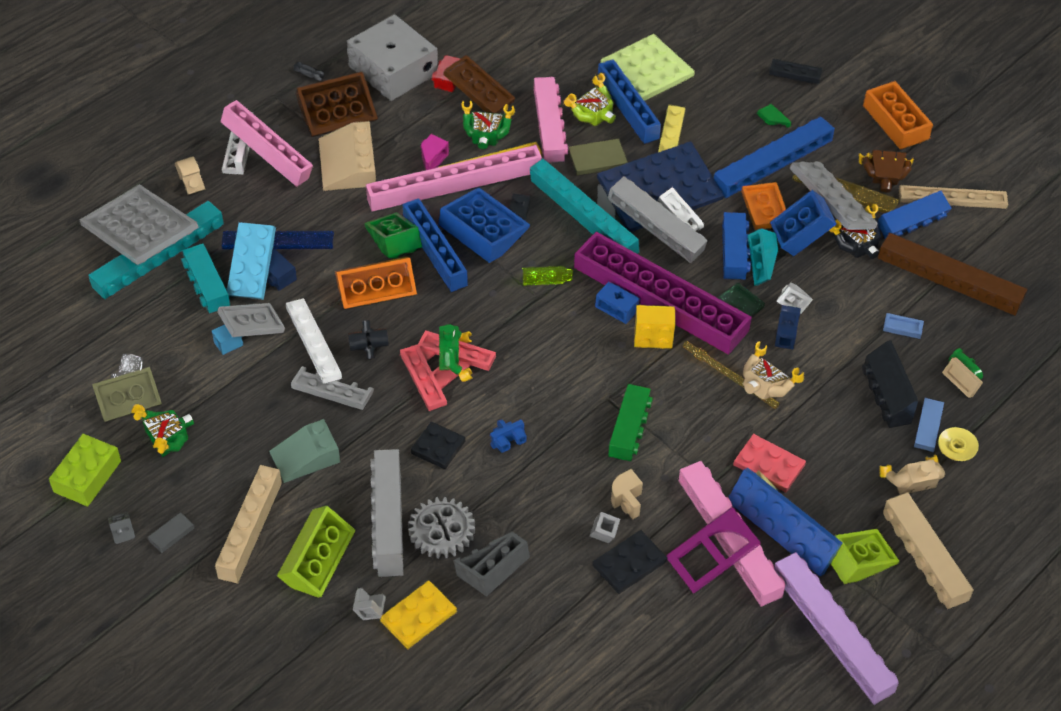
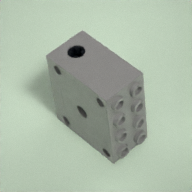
M395 14L347 40L348 64L350 68L357 73L363 71L365 79L371 86L379 90L383 96H386L391 101L432 78L433 72L438 69L437 48Z

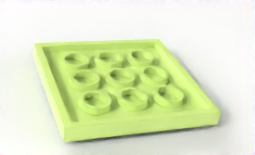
M654 34L601 59V63L614 59L644 101L693 77L695 72Z

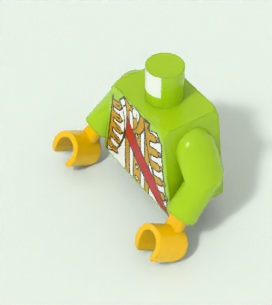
M602 73L598 75L600 80H598L597 76L593 78V83L598 85L599 88H593L578 100L572 93L564 100V104L567 107H572L573 115L580 122H587L598 126L604 120L611 124L616 118V115L613 114L612 98L606 85L603 84L605 76Z

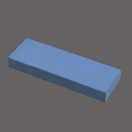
M928 398L924 399L914 447L934 452L944 402Z

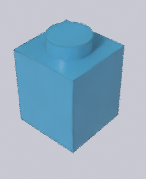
M225 325L212 330L214 343L222 355L243 346L242 337L244 336L232 337Z

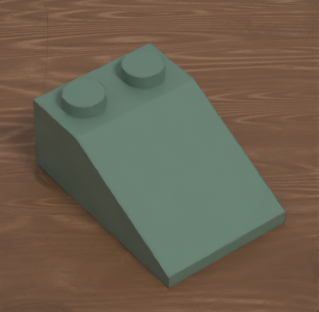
M324 419L304 426L270 450V455L277 469L280 470L283 483L340 463L339 449Z

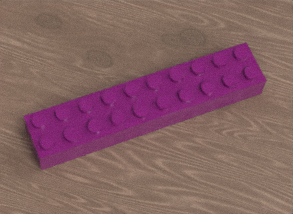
M595 232L575 253V269L603 285L611 282L620 286L625 291L640 298L639 305L675 307L676 326L728 355L749 332L751 316L598 232Z

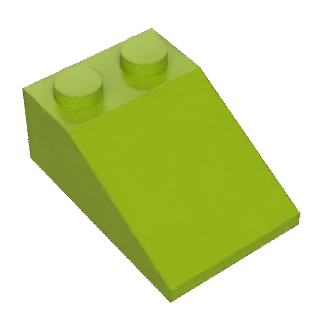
M878 529L835 535L842 542V545L833 558L831 565L844 584L858 582L900 562Z

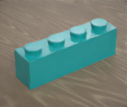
M204 244L182 250L184 258H181L184 269L188 268L189 280L191 282L194 281V290L196 294L201 295L199 299L202 307H206L208 312L212 313L218 311L219 307L230 306L228 293Z

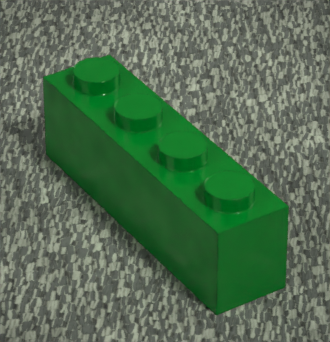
M632 384L627 385L609 444V457L632 462L633 455L638 454L640 443H637V441L643 437L644 428L642 424L647 423L649 412L646 411L647 408L651 409L653 397H650V388Z

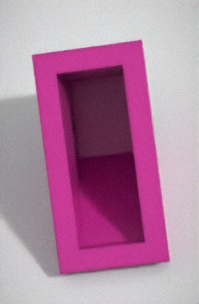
M432 134L421 143L425 171L437 168L449 155V143Z

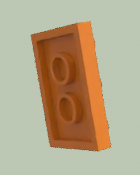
M777 182L742 186L741 192L754 229L772 228L770 222L786 210Z

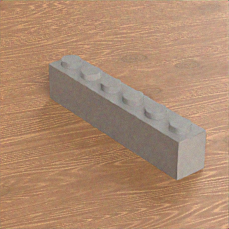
M622 177L610 188L609 201L689 263H692L704 251L708 240L703 235L697 233L674 213L663 207L660 202L650 197L647 192L637 187L634 182L626 177Z

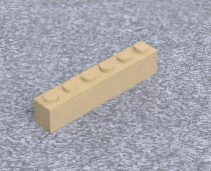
M260 465L215 564L218 579L234 583L239 582L282 484L279 469Z
M909 493L887 500L883 511L886 520L890 521L894 527L895 534L904 542L907 552L912 554L917 567L925 574L928 584L933 586L937 592L939 601L944 603L947 609L969 601L973 588Z

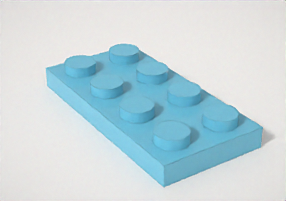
M239 222L227 286L228 296L264 300L276 231L275 226Z

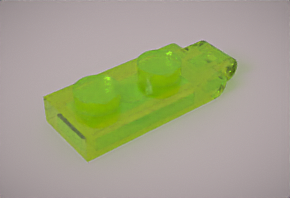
M563 266L523 268V285L564 284L565 281L573 279V270L570 268L566 269Z

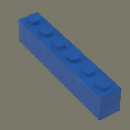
M612 59L599 63L598 75L600 73L604 74L605 80L603 84L606 85L612 100L642 142L645 144L659 139L661 123L615 60Z
M420 199L404 203L403 217L418 227L422 248L449 290L453 292L468 286L467 270Z

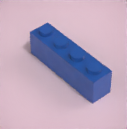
M942 190L883 214L878 219V223L885 239L889 232L901 237L904 232L912 233L921 225L926 227L935 219L940 221L946 218L947 213L952 208Z
M724 212L722 223L723 279L746 280V273L750 272L751 263L747 261L750 258V248H747V245H749V234H746V231H749V221H746V213Z

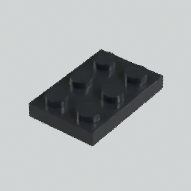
M640 530L595 559L592 566L620 594L665 564L667 557Z

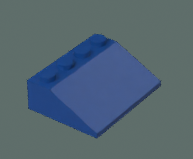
M479 187L440 208L438 223L439 226L489 263L501 257L530 227L529 223Z

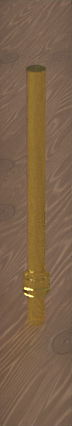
M688 341L684 343L683 348L694 354L696 359L699 361L703 360L745 389L742 377L707 355V352L702 348H697ZM772 397L765 400L761 399L774 409L780 404Z

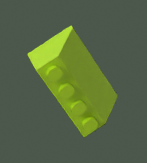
M328 506L312 510L277 577L292 589L316 597H322L356 530Z

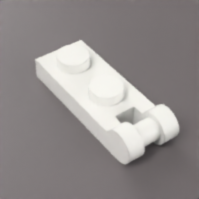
M673 187L658 198L663 207L674 213L693 230H700L704 227L701 219Z

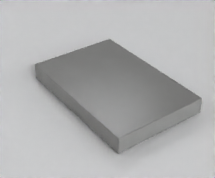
M270 303L223 306L218 308V314L232 337L283 333L285 330L284 325Z

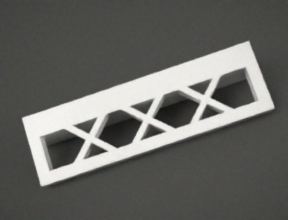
M232 131L222 173L244 174L250 147L241 139L236 144L234 140L239 137ZM237 150L236 156H233L231 153ZM233 162L235 163V168L228 167Z

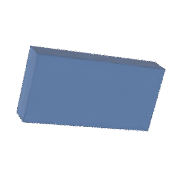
M886 313L883 331L920 339L924 321Z

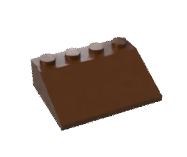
M363 71L299 87L296 90L301 113L312 137L336 131L351 123L378 120Z

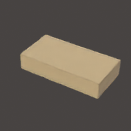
M956 357L950 360L942 372L968 398L973 397L983 383Z

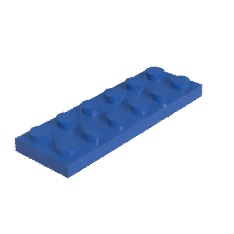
M746 468L743 470L728 497L732 506L791 554L796 552L818 576L824 575L841 547L842 542L751 469Z

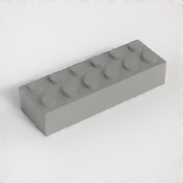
M399 449L374 450V459H371L373 568L378 569V577L403 576Z

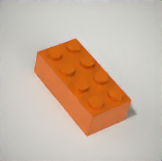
M896 81L866 91L863 106L900 150L930 138L933 127L932 122Z

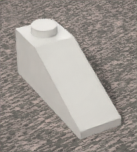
M790 282L789 285L782 289L777 302L781 305L801 308V314L813 299L799 286Z

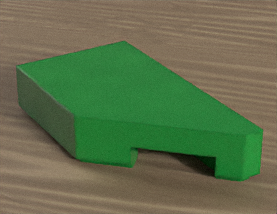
M772 104L758 110V116L768 125L782 124L786 127L791 126L792 122Z

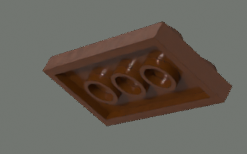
M467 55L446 68L443 72L445 77L486 113L498 114L504 110L506 104L509 106L515 100L512 94Z

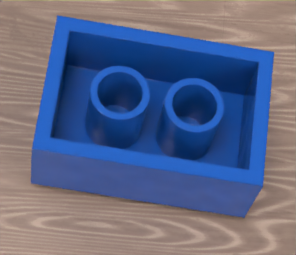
M811 190L770 222L781 248L792 256L798 254L837 225L825 199L814 190Z

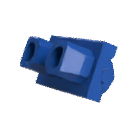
M501 419L497 421L498 427L490 433L491 447L493 449L498 448L501 453L511 448L510 441L515 440L517 445L527 441L522 419L514 423L511 421L505 423Z

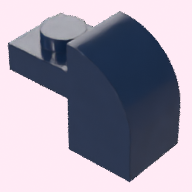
M782 305L774 347L794 349L801 308Z

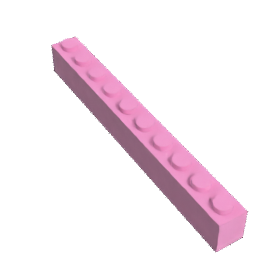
M534 145L366 184L367 200L371 211H377L402 205L418 198L424 200L530 175V167L540 161L542 156L537 146Z

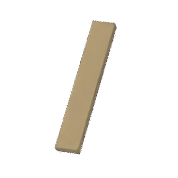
M903 185L899 187L901 203H912L942 190L949 205L1002 209H1007L1008 207L1007 192Z

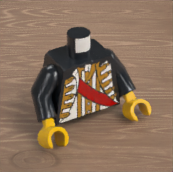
M873 204L872 212L870 211V207L868 205L865 208V210L869 214H871L872 218L878 223V218L875 217V213L878 211V206L876 204ZM837 219L835 220L837 225L829 231L835 233L834 237L840 250L848 252L856 258L867 254L871 259H874L879 255L877 250L881 239L879 223L875 229L847 230L845 227H842V224Z

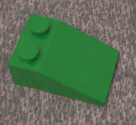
M397 212L364 223L380 251L388 258H397L400 254L412 253L422 247L418 227Z

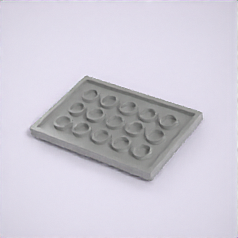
M140 184L80 219L83 227L137 265L144 263L153 255L160 253L166 247L175 244L178 240L199 228L195 220Z

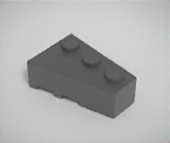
M510 532L490 542L489 546L479 551L478 549L471 551L472 554L463 559H460V557L455 559L454 564L457 576L487 597L530 558L528 543L514 532Z

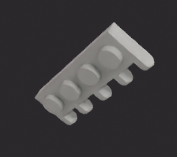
M303 366L291 382V388L361 410L364 409L374 391L372 387H369L368 390L357 388L358 383L355 382L352 385L339 382L340 379L323 384L318 372L315 375L306 372V367Z

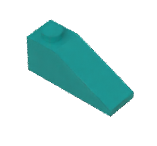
M762 228L748 235L755 286L771 280L778 252L776 233Z

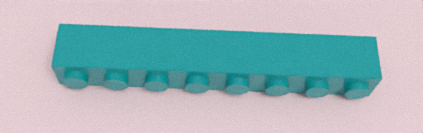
M541 159L530 167L531 181L592 234L598 232L634 253H639V239L546 160Z
M205 202L186 214L197 222L198 229L139 265L121 254L88 275L91 287L104 299L114 295L117 291L130 285L136 279L144 276L152 269L160 266L163 262L224 225L222 212L211 202Z

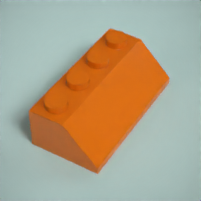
M409 257L335 271L344 309L417 294Z

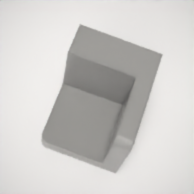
M358 588L353 611L363 621L382 618L386 597L384 594L369 596L362 588Z

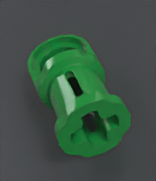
M961 348L953 352L949 361L956 357L980 380L983 378V372L974 364L975 360L965 355Z

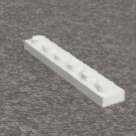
M304 298L287 302L286 309L323 384L342 379V373Z

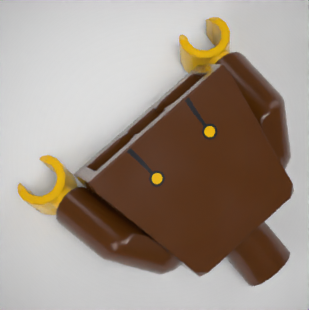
M872 150L871 155L867 153L866 156H862L859 153V163L863 165L869 177H872L873 183L881 184V192L885 193L891 192L892 185H898L900 180L905 179L911 171L914 158L907 160L906 153Z

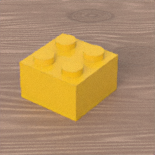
M637 305L634 347L672 348L675 330V307Z

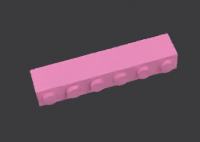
M554 77L534 78V96L543 159L548 163L564 162L565 154H568L567 144H564L566 142V133L562 132L564 130V120H560L562 118V107H559L561 105L560 95L557 96L559 94V86L555 84Z
M237 100L224 107L221 123L290 182L298 187L309 179L313 165Z

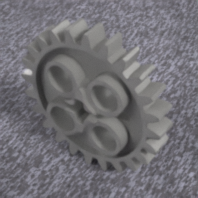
M436 497L434 503L428 499L427 506L421 503V510L415 508V515H410L411 521L408 522V532L411 543L415 542L416 549L421 547L422 554L428 551L429 557L433 553H436L438 559L441 554H444L445 558H448V553L456 556V550L463 552V546L469 547V541H473V534H475L472 512L468 513V507L462 508V502L455 504V499L447 502V498L444 497L443 501L440 502L438 497ZM434 514H436V515L438 516L440 525H438V519L436 518V516H435ZM443 530H445V535H446V537L448 538L449 541L446 540V538H445V536H444V531H443Z

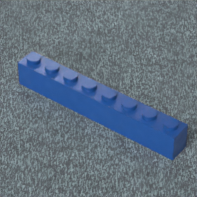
M822 117L812 120L808 124L798 127L795 131L785 134L782 138L772 141L769 145L759 148L754 153L744 156L741 160L731 163L726 168L718 170L714 173V180L724 197L728 198L741 191L742 186H750L831 142L835 128Z

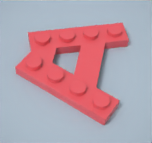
M425 330L419 343L400 350V355L428 411L447 405V400L441 389L459 376V374L456 375L451 370H439V367L433 372L431 371L427 361L434 355H439V334ZM459 341V365L462 367V370L470 366L487 371L490 370L496 358V352Z

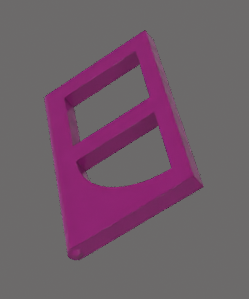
M731 507L668 553L666 557L694 594L761 545V543L735 509ZM730 532L742 536L749 543L725 559L709 537L717 533ZM702 543L719 565L695 582L679 559Z

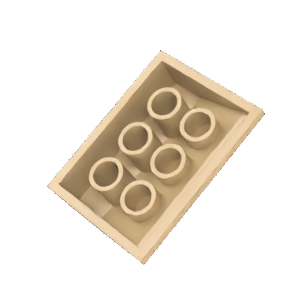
M370 121L351 123L319 138L323 191L366 187V184L376 182Z

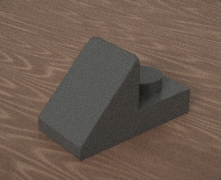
M128 512L108 517L116 544L135 538Z

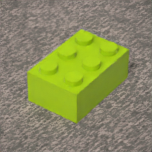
M82 434L50 476L49 481L53 492L88 507L120 464L121 459L118 448Z

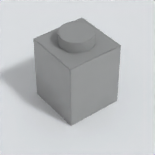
M600 512L595 518L590 537L609 544L615 538L620 519Z

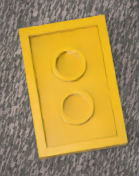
M427 581L383 614L380 621L409 649L455 614L457 608L430 581Z

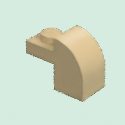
M194 157L175 162L187 195L205 190L200 169Z
M632 469L615 478L612 485L611 502L614 508L621 505L624 513L629 514L634 519L640 515L641 504L635 497L642 494L643 483Z

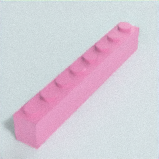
M702 461L680 469L679 482L707 525L732 507L730 499L724 496L720 484L714 481L710 469L705 467ZM722 532L714 534L728 557L749 543L745 538L735 533ZM761 545L733 564L760 606L783 597L785 582L775 572L773 563L765 557Z

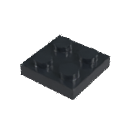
M431 421L411 448V454L446 470L465 443V436Z

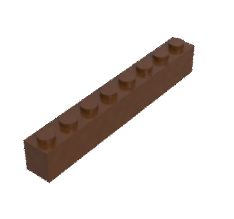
M890 232L880 248L878 259L1016 316L1027 292L1026 288Z

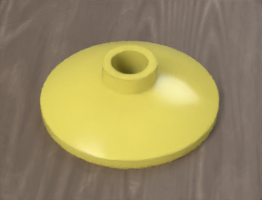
M954 427L946 429L940 434L938 439V446L941 452L946 457L956 461L972 459L979 447L976 437L963 428Z

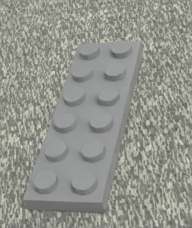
M817 161L792 162L790 169L810 191L814 190L825 199L831 213L847 230L876 228L878 223L872 218V215L853 198V195L833 177V174L822 163Z

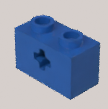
M608 282L597 293L595 307L627 324L636 314V306L639 305L640 298L625 291L620 286Z

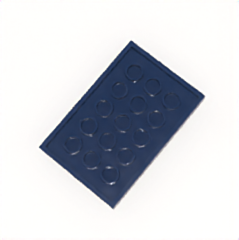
M691 141L597 174V179L607 196L609 195L610 188L622 177H626L656 201L673 187L692 210L720 201L724 197ZM612 203L629 232L644 228Z

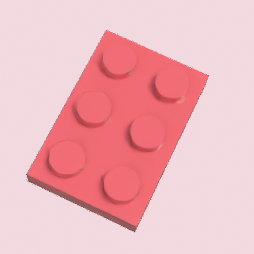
M753 434L734 460L733 465L741 470L749 468L754 473L759 470L777 489L786 493L804 468L806 461Z

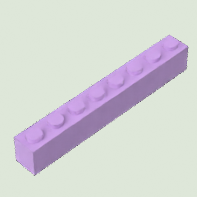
M795 552L776 562L774 570L778 576L783 578L786 592L872 703L876 704L895 693L899 683L896 675L889 671L882 657L874 652L870 642L858 632L856 624L847 618L843 608L837 605L831 593L824 589L818 576L809 570L806 561Z

